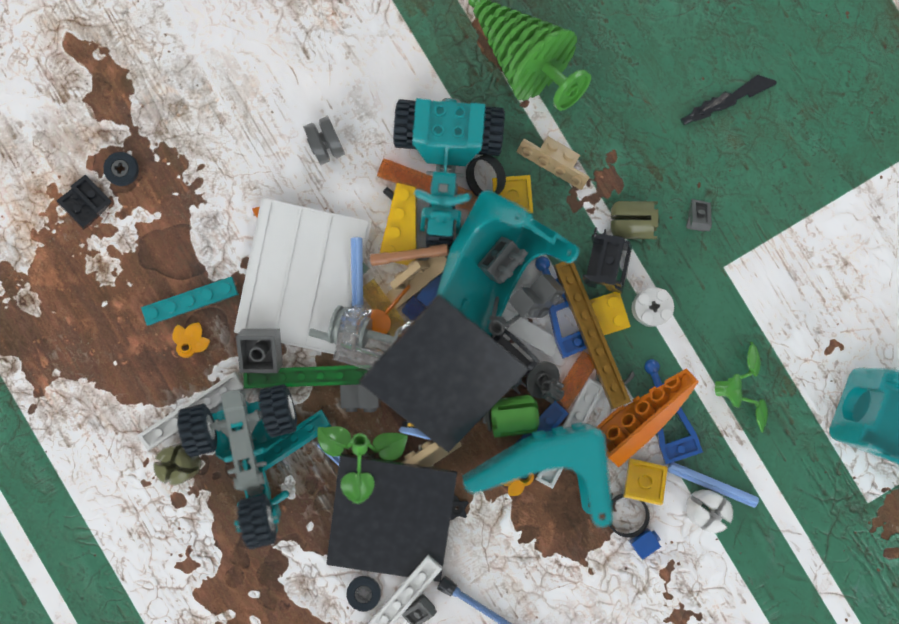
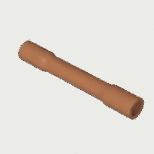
M448 244L414 250L371 254L370 262L372 266L398 261L448 256L449 248Z

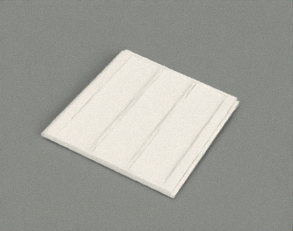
M261 198L234 332L239 333L242 329H280L281 343L343 356L348 332L342 343L336 345L335 343H329L326 340L309 336V331L312 328L328 333L332 315L339 305L344 308H350L351 322V238H362L364 261L372 221Z

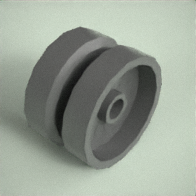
M328 116L319 119V126L322 132L318 131L314 123L303 126L308 144L320 165L330 162V156L327 152L329 148L336 159L345 155Z

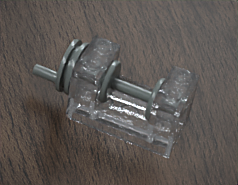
M339 305L332 315L328 333L311 328L309 336L326 340L329 343H335L336 348L333 360L369 370L414 320L408 321L403 327H399L395 336H390L372 331V310L366 309L363 305H355L351 308H344Z

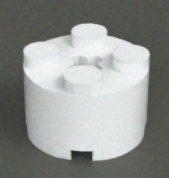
M657 287L639 292L632 302L634 318L647 327L663 325L672 318L674 312V302L670 294L666 290ZM652 304L656 305V309H654V311L653 309H649V306H651Z

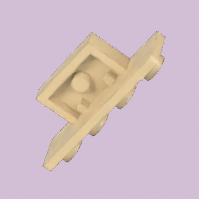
M547 136L541 148L523 139L517 150V153L580 190L583 189L589 179V176L574 168L580 155Z
M447 256L430 257L426 261L414 260L408 264V268L405 271L394 276L395 279L389 283L392 289L386 294L391 304L407 285H410V289L394 308L399 309L442 274Z
M428 440L421 445L422 449L415 453L413 450L405 455V460L401 463L430 467L461 447V443L459 441L448 453L434 441Z

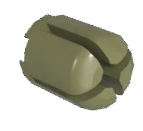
M658 201L615 202L611 208V219L623 220L611 221L610 230L612 235L625 239H657V236H654V231H657L658 209H654V205H657Z
M179 443L163 448L155 457L159 461L153 464L155 476L162 483L166 484L169 482V485L175 486L192 479L198 474L201 468V459L199 455L194 457L188 456L182 444Z

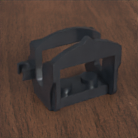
M596 227L594 234L591 236L593 247L587 274L582 277L583 282L588 287L597 288L598 284L604 285L607 290L622 294L631 258V242L623 237L607 235L606 229H604L603 234H598ZM624 250L627 251L625 257L621 280L619 282L616 281L622 252Z
M507 329L502 334L496 335L493 338L528 367L527 372H530L540 362ZM506 334V335H507L512 341H514L527 355H529V356L532 358V360L529 361V360H528L517 348H515L503 335ZM525 374L511 387L518 394H520V392L517 389L519 385L527 387L522 382V378L525 376Z

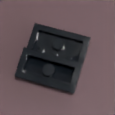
M86 174L71 185V189L56 200L57 204L83 230L94 222L112 203Z

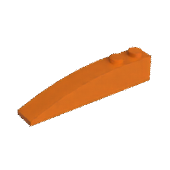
M687 368L665 380V384L651 388L646 395L632 399L633 402L627 406L622 405L596 427L603 432L607 457L615 465L620 467L649 442L673 417L692 393L699 381Z

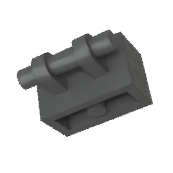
M500 237L477 266L490 280L501 284L507 278H511L515 268L525 261L524 258L528 253L524 249L520 250L512 240Z

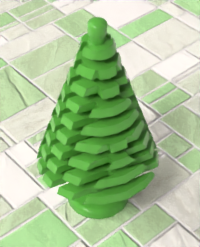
M468 0L469 5L474 8V15L476 19H479V24L486 38H489L488 43L493 49V53L518 100L525 101L530 97H536L546 85L549 86L553 81L559 86L553 99L554 106L558 110L568 109L581 98L590 84L591 74L586 70H578L567 78L562 73L576 49L574 45L577 43V36L574 32L528 14H522L520 11L512 10L509 7H502L501 4L492 3L490 0Z

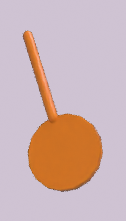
M410 285L406 286L385 312L378 309L369 311L365 315L363 323L369 317L372 319V331L387 334L391 328V320L388 313L410 289Z

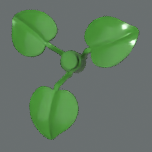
M750 342L751 345L747 354L749 372L743 375L735 374L733 378H728V381H716L715 394L716 396H727L735 407H740L742 401L755 404L757 407V423L760 432H764L768 419V408L765 400L761 399L758 402L742 397L741 379L752 375L758 376L761 366L758 349L753 342Z
M318 427L317 429L319 445L326 454L340 456L344 448L349 449L352 446L353 453L358 455L357 473H348L341 481L343 494L353 503L365 501L374 490L372 475L369 473L361 474V455L365 454L369 447L374 453L379 452L381 459L395 461L402 456L408 439L407 435L401 433H383L375 437L372 446L366 435L361 433L354 435L351 440L349 431L343 427Z

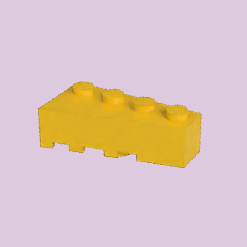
M399 182L396 183L380 253L417 249V197L414 194L417 187ZM417 259L398 261L395 263L408 266L409 263Z

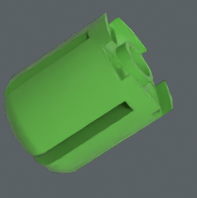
M523 395L501 398L491 408L494 438L531 434L537 431L540 421L539 411L537 409V401L533 396Z

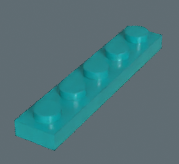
M231 276L141 307L146 325L150 326L237 296L239 293Z
M322 410L318 411L298 424L295 432L282 435V440L267 452L255 455L256 463L266 462L265 466H260L258 469L266 471L316 438L318 427H332L325 413Z

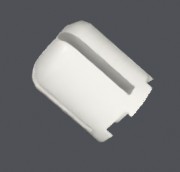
M709 489L694 491L686 502L687 517L693 524L708 533L724 531L727 526L721 520L724 519L731 523L733 519L731 503L723 498V496ZM705 504V506L709 507L710 511H706L701 505Z

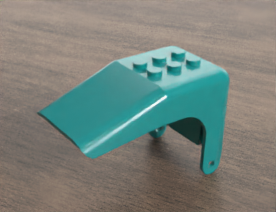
M486 190L477 198L450 247L436 296L438 294L443 296L492 337L493 335L489 330V324L491 323L489 317L492 315L495 298L499 297L496 316H502L516 284L532 260L541 255H551L565 263H572L579 255V247L557 232L532 218L533 215L526 209L493 191ZM500 237L512 240L520 250L524 249L528 254L524 258L525 261L515 268L511 278H507L504 283L499 284L490 280L477 265Z
M855 368L851 371L829 428V434L834 440L899 465V370Z
M579 422L571 424V427L567 428L560 426L552 428V431L544 432V430L533 432V435L525 437L462 475L464 487L471 493H478L533 473L556 468H569L576 472L581 506L586 513L591 514L593 522L599 527H606L613 519L605 436L601 430L590 424ZM601 513L605 514V518L603 520L599 519V515Z

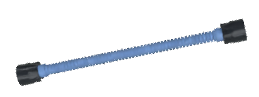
M444 576L437 586V589L450 597H458L485 616L490 617V619L492 618L496 623L511 624V622L509 623L505 618L492 610L490 611V609L486 608V606L484 607L474 598L467 594L465 595L457 587V584L447 576Z

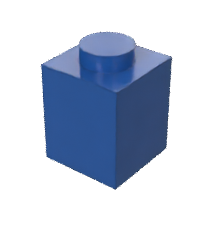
M648 528L640 535L628 540L642 560L662 547L658 542L661 540L655 530L651 532Z

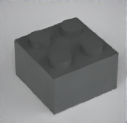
M242 329L237 334L236 341L240 373L279 372L283 366L280 329Z

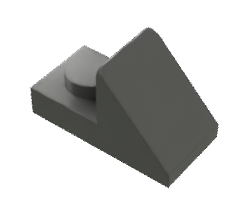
M692 199L686 228L710 231L712 226L711 203Z
M422 594L408 607L402 616L409 624H422L432 618L438 611L430 600Z

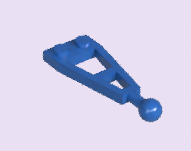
M544 256L537 258L535 261L536 269L542 271V274L551 275L549 259ZM563 293L561 296L565 302L558 305L553 304L549 309L555 343L562 359L587 349L580 331L563 338L561 336L556 312L567 307L570 309Z
M654 359L646 361L644 369L648 374H651L654 387L665 384L661 382L658 374L660 369L659 363ZM681 407L676 413L689 436L665 444L663 428L657 433L658 445L666 465L703 452L697 434Z

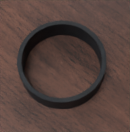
M482 155L472 159L466 168V181L470 190L477 197L483 192L476 182L474 169L478 160H484L493 167L496 173L497 187L495 193L499 195L504 190L506 184V174L502 164L490 155Z
M624 494L614 497L611 500L612 506L617 500L624 498ZM640 501L645 508L646 517L639 530L624 534L616 531L611 523L609 527L622 537L631 538L640 535L647 528L650 520L649 509L645 502Z

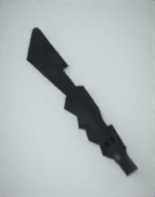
M756 75L735 92L729 93L724 91L720 97H712L710 101H704L701 107H695L691 114L681 118V122L683 125H686L690 122L710 117L711 113L736 105L738 99L746 95L750 98L776 85L777 82Z

